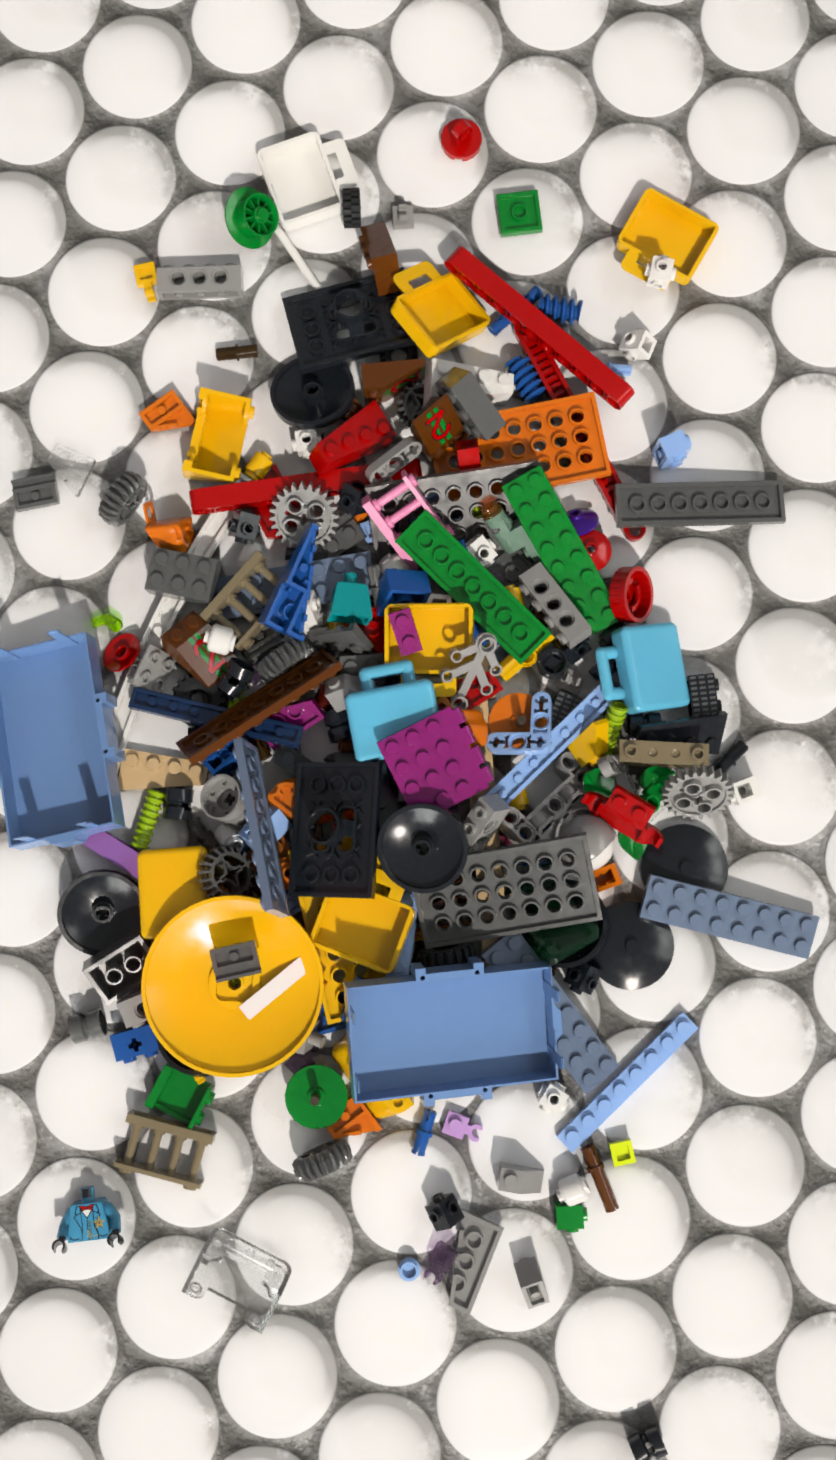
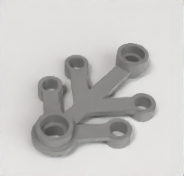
M483 632L476 637L475 643L462 649L452 648L449 651V658L454 663H459L464 657L475 653L474 658L452 669L445 667L440 670L439 676L445 683H449L455 677L466 673L457 693L449 699L453 708L460 706L461 709H467L468 701L465 697L475 676H477L479 682L478 689L482 695L488 696L493 692V686L488 681L481 664L486 655L489 662L487 667L489 673L492 676H499L502 673V666L497 661L494 653L497 639L492 633ZM485 640H488L486 645H482ZM455 653H459L457 658H453ZM498 666L496 671H492L493 667ZM449 672L450 675L444 678V674ZM489 686L487 690L483 691V687Z

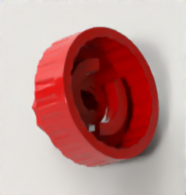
M641 566L619 568L614 573L610 586H607L612 613L621 623H642L649 616L653 605L651 578L648 572Z

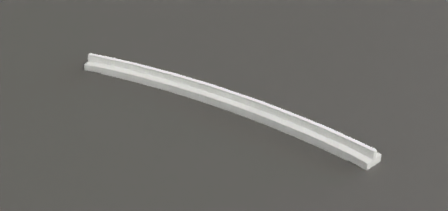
M241 473L239 481L235 480V483L253 480ZM234 510L211 513L187 553L211 558L228 531L227 525L229 519L232 518ZM162 597L140 642V650L142 646H145V643L163 650L161 635L175 625L186 601ZM137 660L130 665L117 698V707L113 709L118 747L124 751L138 712L128 707L134 685L127 682L129 679L127 676L130 674L131 669L137 670L133 666V664L139 665L140 662ZM116 762L117 774L121 762Z

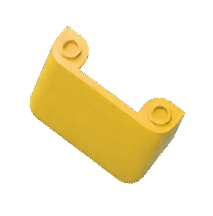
M200 387L198 398L201 400L199 401V407H197L189 452L186 455L187 460L184 459L182 466L183 476L190 480L233 484L235 480L239 481L241 468H238L248 421L249 419L253 420L255 407L252 406L251 398Z
M346 1035L335 1043L332 1049V1056L350 1082ZM414 1097L367 1102L365 1105L374 1117L380 1119L406 1111L414 1105Z

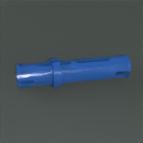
M535 285L523 297L534 304L540 299L541 295L543 297V293ZM500 315L487 327L490 333L496 337L511 322L503 315Z

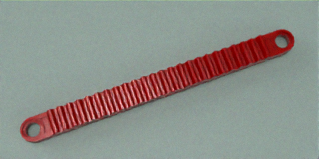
M514 325V336L523 354L526 357H530V365L534 364L533 370L538 372L537 378L542 379L540 384L542 387H546L547 398L554 400L574 396L554 358L526 334L520 333ZM573 413L571 415L574 422L583 420V416L580 413ZM578 433L575 436L576 440L580 443L587 441V436L584 433ZM584 453L580 455L583 463L592 461L589 454ZM609 460L611 476L593 480L616 522L613 486L615 484H622ZM639 527L640 534L633 536L629 533V528H620L624 537L631 542L639 541L646 532V527Z

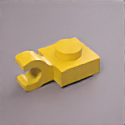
M154 261L134 265L138 288H144L148 303L157 301L153 285H157Z

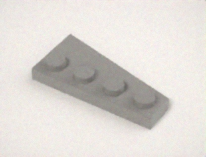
M463 1209L464 1218L461 1220L449 1306L470 1315L504 1227Z

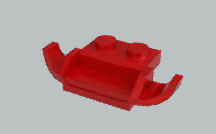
M617 784L609 798L600 793L588 791L581 800L583 804L588 806L590 812L596 818L604 819L611 827L628 836L634 842L652 844L656 848H659L662 844L664 836L655 826L648 822L657 807Z

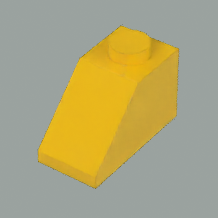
M607 718L593 722L567 746L581 768L589 765L591 767L598 765L597 760L608 752L609 721Z

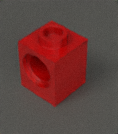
M477 439L455 441L459 470L481 467Z

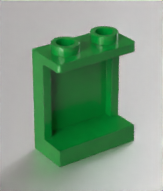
M166 1063L144 1105L150 1109L155 1107L188 1124V1128L192 1130L195 1125L200 1126L205 1116V1113L202 1112L205 1105L210 1106L216 1095L213 1092L215 1085L207 1081L198 1085L193 1076L180 1073L169 1063Z

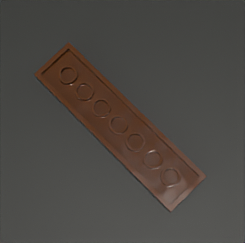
M322 648L176 742V745L192 765L201 763L207 756L223 749L227 743L233 739L240 738L247 730L253 726L260 725L264 719L272 714H277L284 706L290 702L297 701L301 695L309 690H314L321 682L334 677L343 668L336 658Z

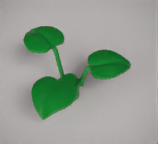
M652 766L644 769L639 776V785L644 790L642 795L638 797L657 807L655 812L658 811L660 801H662L661 787L664 786V780H669V775H674L675 771L665 767ZM599 768L592 769L583 776L584 793L593 791L609 798V795L613 792L611 790L614 788L615 779L614 777L605 778ZM618 831V842L622 849L635 860H639L647 844L636 843Z

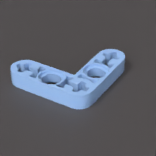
M541 691L532 697L530 732L491 733L486 743L489 752L495 755H541L547 753L551 747L552 700L550 695ZM541 699H545L543 704L544 712H540L539 702ZM539 718L547 720L546 726L542 728L537 727L535 722ZM498 739L501 744L494 748L493 743ZM506 739H508L509 748H506ZM522 739L524 740V745L521 748H514L512 746L513 741ZM528 739L531 740V743H530L531 748H528V747H529ZM543 739L544 744L539 748L535 743Z

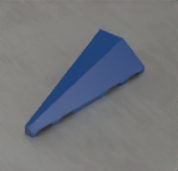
M314 523L308 524L257 621L274 631L302 642L305 639L303 631L304 624L307 621V600H310L314 566L312 562L313 554L316 552V531L319 530V526Z

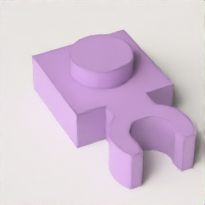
M449 1109L441 1132L461 1140L464 1134H466L470 1140L478 1142L479 1137L474 1136L472 1131L474 1129L482 1130L483 1126L479 1123L468 1124L470 1117Z

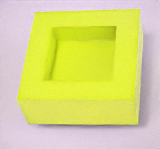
M630 1138L608 1143L614 1167L636 1162Z

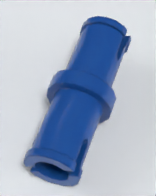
M429 1108L423 1109L420 1125L415 1130L417 1135L411 1152L413 1154L418 1152V1156H425L429 1138L433 1135L432 1127L437 1112L435 1110L430 1112L431 1109Z

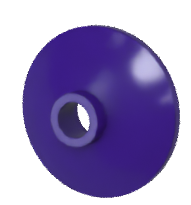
M578 508L566 512L579 536L591 532L598 525V515L591 509Z

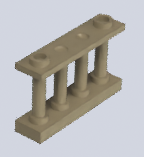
M258 550L255 551L200 614L210 624L217 621L222 626L232 628L238 640L234 647L241 652L244 649L248 650L255 641L253 639L265 625L257 622L259 618L237 599L236 595L241 589H246L266 606L269 598L251 583V578L256 573H261L275 587L279 581V578L266 567L265 562L267 559ZM227 605L234 607L253 624L245 635L223 616L222 611Z
M620 739L619 743H616L615 748H613L614 751L612 755H619V762H624L626 766H659L674 769H684V767L692 769L693 765L698 769L702 764L709 766V744Z
M133 1109L129 1111L125 1122L131 1123L132 1130L124 1158L119 1157L113 1166L119 1168V1171L123 1173L136 1172L181 1184L187 1190L195 1191L200 1189L204 1180L197 1178L204 1149L208 1144L212 1145L217 1132L194 1126L191 1130L186 1123ZM144 1127L152 1129L154 1133L145 1164L133 1161L140 1131ZM165 1133L174 1135L173 1138H175L167 1170L154 1167L161 1138ZM188 1138L195 1140L197 1145L189 1175L176 1173V1168L183 1142Z

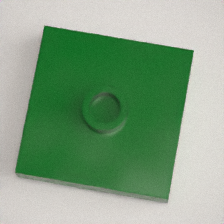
M538 190L496 194L501 237L542 233L543 227Z

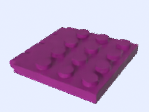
M447 706L376 742L406 804L429 802L447 809L489 788L488 783L495 779L488 765L479 767L486 760L479 745L471 748L469 746L476 741L469 725L467 724L461 728L459 724L466 721L460 706L453 709Z

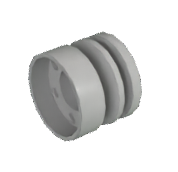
M218 774L211 777L204 784L200 796V803L204 813L212 819L231 825L245 824L247 822L244 817V810L246 808L245 802L240 795V789H242L241 781L227 774Z

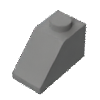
M344 673L325 680V697L336 712L346 710L345 697L348 694L362 691L358 676Z
M500 1162L497 1189L516 1194L541 1193L544 1170Z
M535 1256L522 1258L519 1262L513 1263L528 1309L549 1303L550 1301Z

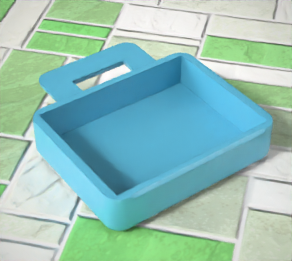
M663 622L623 626L612 632L613 646L596 649L595 655L603 697L607 701L623 699V704L628 707V714L673 710L685 707L690 703L679 637L674 623ZM608 659L616 660L620 687H613Z
M406 659L365 667L359 671L362 691L350 693L345 697L355 758L359 762L383 760L384 758L376 744L377 741L439 711L433 682L429 679L416 680L414 666L410 660ZM402 675L403 683L380 688L374 687L373 679Z

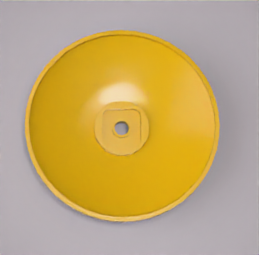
M222 895L204 899L192 904L173 917L162 928L152 943L145 959L141 980V995L145 1015L153 1033L163 1047L173 1057L194 1070L204 1074L227 1078L252 1076L265 1072L292 1056L303 1045L313 1030L320 1013L324 993V975L319 953L304 927L292 915L279 918L265 912L261 907L260 898L246 895ZM255 939L262 973L239 978L241 980L239 988H232L229 985V980L216 983L209 950ZM300 957L306 974L249 1020L239 1006Z

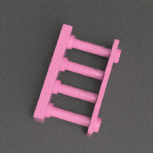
M404 469L401 471L402 479L404 480L402 483L378 499L374 498L372 500L369 494L361 499L362 507L401 559L410 566V570H418L419 565L395 543L396 539L402 534L401 532L397 533L393 528L395 523L422 505L452 536H455V533L449 524L444 525L417 487L419 483L412 473L408 475ZM410 488L416 499L391 516H384L381 512L382 506Z

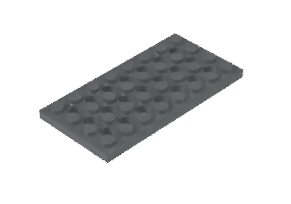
M536 458L415 478L419 483L417 487L425 498L431 492L438 494L436 501H428V503L436 513L441 515V521L445 526L449 524L454 532L457 530L465 532L461 539H464L466 543L476 535L474 534L476 528H486L484 515L492 510L497 503L505 505L504 511L512 520L518 518L503 489L493 492L491 486L496 482H500L503 485L537 467L539 461ZM404 480L364 485L366 495L369 494L372 500L374 498L378 499ZM480 486L481 492L478 495H471L469 493L471 487ZM410 488L393 499L396 502L393 508L388 509L382 506L381 512L384 516H391L407 505L405 499L408 496H415ZM457 489L460 491V494L457 498L452 499L448 497L449 491ZM421 505L399 520L398 526L394 528L395 531L403 533L410 526L408 519L412 516L419 517L425 511L423 506ZM475 507H482L484 511L481 515L475 516L472 514V510ZM454 510L462 511V516L458 519H453L450 515ZM370 517L376 562L378 564L388 553L392 555L397 552L389 546V541ZM486 529V532L483 534V536L486 539H490L489 533ZM496 546L495 551L503 549L501 548V546Z
M586 832L469 852L465 867L460 874L463 878L461 882H453L448 887L433 893L413 892L426 949L603 920ZM564 854H571L574 860L572 863L566 864L561 860V857ZM549 858L552 864L549 867H542L539 865V860ZM523 861L528 863L529 869L520 871L516 865ZM502 865L507 869V872L504 875H498L495 873L494 868ZM480 869L484 872L485 876L481 879H476L473 877L472 872ZM569 875H575L579 880L576 884L570 885L565 879ZM546 879H552L556 882V885L549 889L543 885V882ZM530 883L534 888L531 892H524L521 889V885ZM505 886L511 889V894L502 896L498 890ZM481 890L487 891L489 897L481 900L477 897V892ZM458 894H463L466 896L467 901L461 904L456 902L454 897ZM578 896L583 901L580 905L575 906L570 903V899ZM441 898L445 901V905L443 907H436L433 904V900ZM551 900H557L560 906L557 909H550L547 904ZM528 904H535L538 910L535 913H529L525 910V907ZM510 907L516 913L512 917H507L504 915L503 910ZM489 911L494 917L491 920H484L481 914ZM462 915H468L472 921L469 924H463L459 918ZM446 919L450 925L442 928L438 925L437 921Z

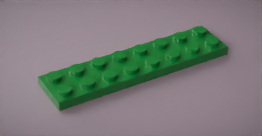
M541 465L503 485L501 488L544 566L589 623L592 635L618 622L610 607L609 590Z
M427 510L396 539L395 543L457 603H467L474 609V620L486 632L492 633L496 637L497 643L520 665L552 634Z

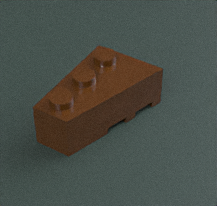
M382 221L360 227L361 236H358L360 248L362 249L368 270L372 272L378 296L401 291L393 281V276L399 273L400 270L397 253L385 222Z

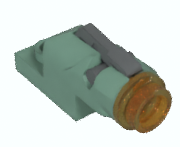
M491 501L482 507L484 524L495 546H501L508 554L522 548L526 557H531L534 563L541 561L519 518L512 520L503 510L501 504H497L496 501Z

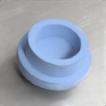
M412 1257L401 1260L398 1266L400 1277L405 1281L415 1280L420 1274L419 1262Z

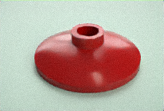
M596 530L579 536L586 549L588 546L595 548L593 553H588L597 570L599 571L608 564L612 553L608 538Z
M124 633L114 638L104 651V666L112 672L122 671L129 667L139 654V639L131 633Z

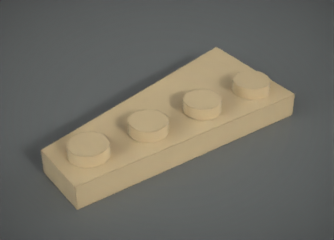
M125 748L126 760L121 762L118 782L120 791L201 786L207 782L209 770L202 762L192 765L187 759Z

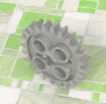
M301 481L299 487L293 482L291 490L284 486V493L278 491L276 495L278 499L274 498L272 504L275 506H271L269 510L271 513H274L270 515L269 520L275 521L272 523L271 529L278 528L275 536L282 535V543L286 540L290 541L289 547L293 544L298 545L308 524L314 523L319 526L315 538L316 550L318 543L325 546V539L331 541V534H336L337 529L335 527L339 526V521L336 519L339 518L340 513L335 512L338 509V504H331L334 501V496L327 498L328 490L321 492L320 484L316 489L313 488L311 481L308 487H305L304 482ZM296 500L301 506L294 507L291 501ZM318 505L322 508V511L316 512L312 509V506ZM302 514H307V519H304ZM294 521L297 527H290L287 522Z
M704 764L698 769L693 765L690 770L684 767V772L676 770V776L669 775V780H664V786L661 787L662 802H664V807H668V812L674 811L675 816L682 814V819L690 816L691 820L695 816H699L700 820H702L703 815L711 818V813L719 815V809L726 810V805H731V799H734L733 793H735L732 779L728 778L727 772L722 774L720 768L714 771L713 766L705 769Z

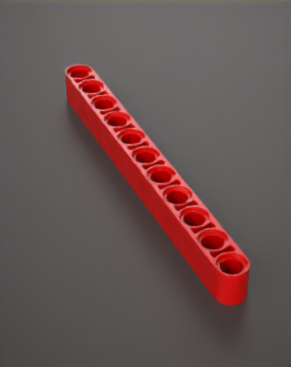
M458 246L445 260L446 268L613 408L621 410L635 394L633 388L467 249Z
M413 459L391 476V479L393 481L402 479L401 471L404 469L408 475L412 473L414 477L423 476L420 459ZM390 461L389 465L394 464L396 461ZM369 465L333 469L321 475L317 472L193 489L189 491L192 514L203 515L273 505V499H278L276 496L278 491L284 493V486L291 490L293 482L299 487L301 481L304 482L305 487H308L311 481L315 489L320 484L321 492L328 490L327 497L337 496L343 489L345 482L359 480L366 485L370 484L365 476V471ZM378 473L374 474L377 480L381 478Z

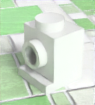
M755 775L732 783L735 793H733L734 799H731V803L734 802L735 806L763 796ZM739 788L744 789L745 792L743 796L739 794Z

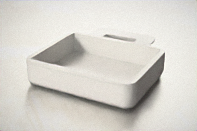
M312 131L262 148L257 153L262 174L270 196L277 207L281 226L285 231H292L341 214L343 212V200L340 191H342V188L356 186L359 181L345 141L341 138L322 144L319 134ZM336 153L344 177L335 179L327 155Z

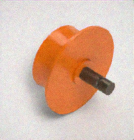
M512 693L498 700L489 715L488 726L490 734L495 732H530L531 701L533 696L525 693ZM539 702L540 712H544L543 704ZM539 718L535 722V725L539 728L547 724V720L544 718ZM498 739L495 740L497 745L501 744ZM506 739V743H507V744H505V745H506V748H509V746H508V739ZM516 739L513 741L512 746L514 748H521L524 745V740ZM528 739V744H529V747H528V748H531V746H530L531 740H530V739Z

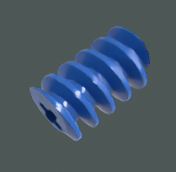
M546 293L544 298H542V295L540 296L538 309L548 318L552 315L553 322L555 323L561 317V324H564L569 319L570 326H573L575 321L578 324L583 300H579L577 305H575L574 298H571L569 303H567L566 297L563 296L559 302L558 295L555 294L552 300H550V294Z
M517 356L509 360L504 368L509 370L508 373L514 374L516 391L521 392L520 398L525 399L523 404L526 405L539 398L542 392L546 390V387H538L542 379L535 380L534 378L538 375V372H530L534 368V364L527 365L530 357L523 358L522 356Z

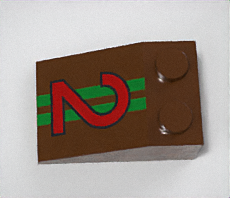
M425 358L361 364L365 404H370L376 400L378 405H380L381 402H386L402 393L405 386L410 388L412 381L417 384L420 378L424 380Z
M446 393L412 421L413 437L420 442L422 452L430 461L435 458H441L446 453V448L451 444L455 445V441L463 438V425Z
M193 610L161 635L163 650L209 689L219 680L222 673L227 672L225 667L230 658L237 657L231 651L227 655H221L207 650V643L203 642L206 629L211 630L212 627Z

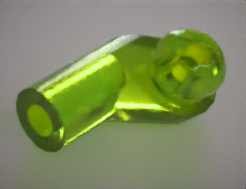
M111 613L91 618L94 628L105 625L112 632H119L123 627L122 621Z

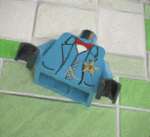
M94 1186L82 1187L81 1200H76L67 1208L60 1222L57 1240L52 1243L53 1252L56 1253V1248L59 1245H63L62 1253L65 1254L67 1252L66 1240H68V1243L107 1238V1243L113 1248V1241L118 1238V1243L122 1245L124 1239L119 1234L121 1232L120 1213L112 1203L108 1202L106 1197L95 1198Z

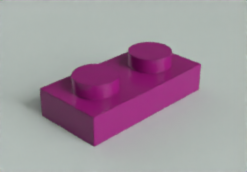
M407 607L388 613L401 656L423 650L410 608Z

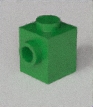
M554 1201L557 1230L575 1233L579 1229H584V1221H588L587 1208L583 1207L582 1203L568 1206L565 1202L561 1204L560 1201Z

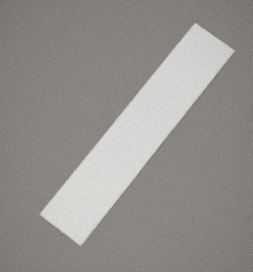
M301 958L296 959L239 1006L249 1020L306 974Z

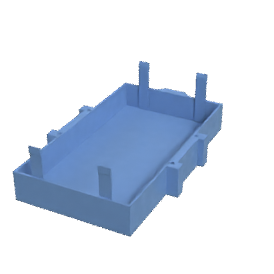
M56 629L47 632L48 635L55 638L52 640L8 651L0 647V789L2 792L9 848L26 850L48 844L65 848L86 843L88 837L93 834L126 827L116 769V762L126 760L125 751L118 747L112 708L117 707L116 697L104 692L97 641L95 637L87 632L66 636Z
M475 956L467 957L468 963L424 967L421 962L410 963L411 975L343 982L351 1096L354 1103L420 1096L424 1107L435 1106V1100L473 1095H479L482 1100L493 1099L492 1087L558 1080V1066L564 1070V1058L557 1053V1040L563 1035L561 1010L554 1004V1000L560 1003L559 990L553 987L551 966L545 961L484 967L483 961Z

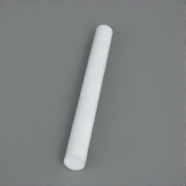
M278 223L275 234L314 290L323 288Z

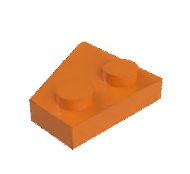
M173 389L138 413L152 433L195 426L196 421Z
M350 1097L342 1116L334 1124L325 1128L333 1139L371 1131L377 1132L382 1129V1126L369 1111L365 1103L355 1104L353 1098Z

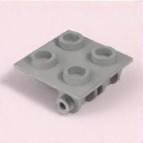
M145 643V646L141 647L138 655L142 659H135L140 662L139 665L133 664L137 670L131 669L130 674L127 676L129 678L127 682L139 688L161 693L176 661L166 652Z

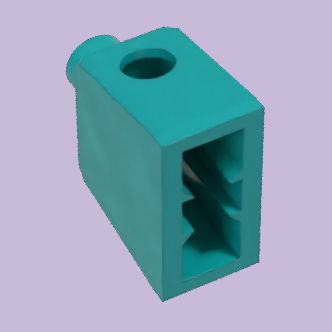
M345 573L344 582H337L333 589L327 622L356 623L357 625L368 626L373 618L368 586L357 583L356 573Z

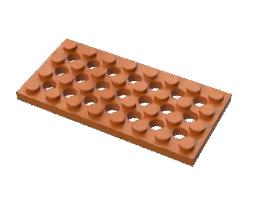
M594 392L498 410L506 422V425L498 431L499 436L496 439L490 438L487 441L480 438L477 440L479 454L482 456L481 467L537 458L539 463L547 462L550 468L548 471H545V474L552 487L607 477L612 474ZM573 413H580L583 416V420L574 422L571 415ZM559 417L562 420V424L560 426H553L550 423V419ZM532 421H538L541 424V428L534 431L530 429L529 424ZM516 425L520 428V432L512 435L509 433L508 428ZM463 431V438L461 440H466L467 434ZM578 433H584L587 436V441L580 443L576 440L575 436ZM562 437L566 440V445L558 447L554 440ZM541 441L545 444V449L537 451L534 449L533 444ZM517 445L522 446L524 453L522 455H515L512 451L513 447ZM456 446L446 448L447 451L441 458L433 459L435 474L459 470L458 467L453 468L449 464L451 459L457 458ZM494 450H501L503 457L501 459H494L491 453ZM587 453L591 456L592 461L583 463L580 460V455ZM563 457L568 458L571 465L562 467L559 464V460ZM496 482L491 486V490L498 492L502 489L503 484ZM473 486L469 493L471 495H478L481 492V487ZM452 489L449 491L448 497L452 499L457 498L460 491Z

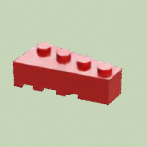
M374 400L317 443L310 453L309 459L317 473L321 475L388 448L396 437V433L378 403Z

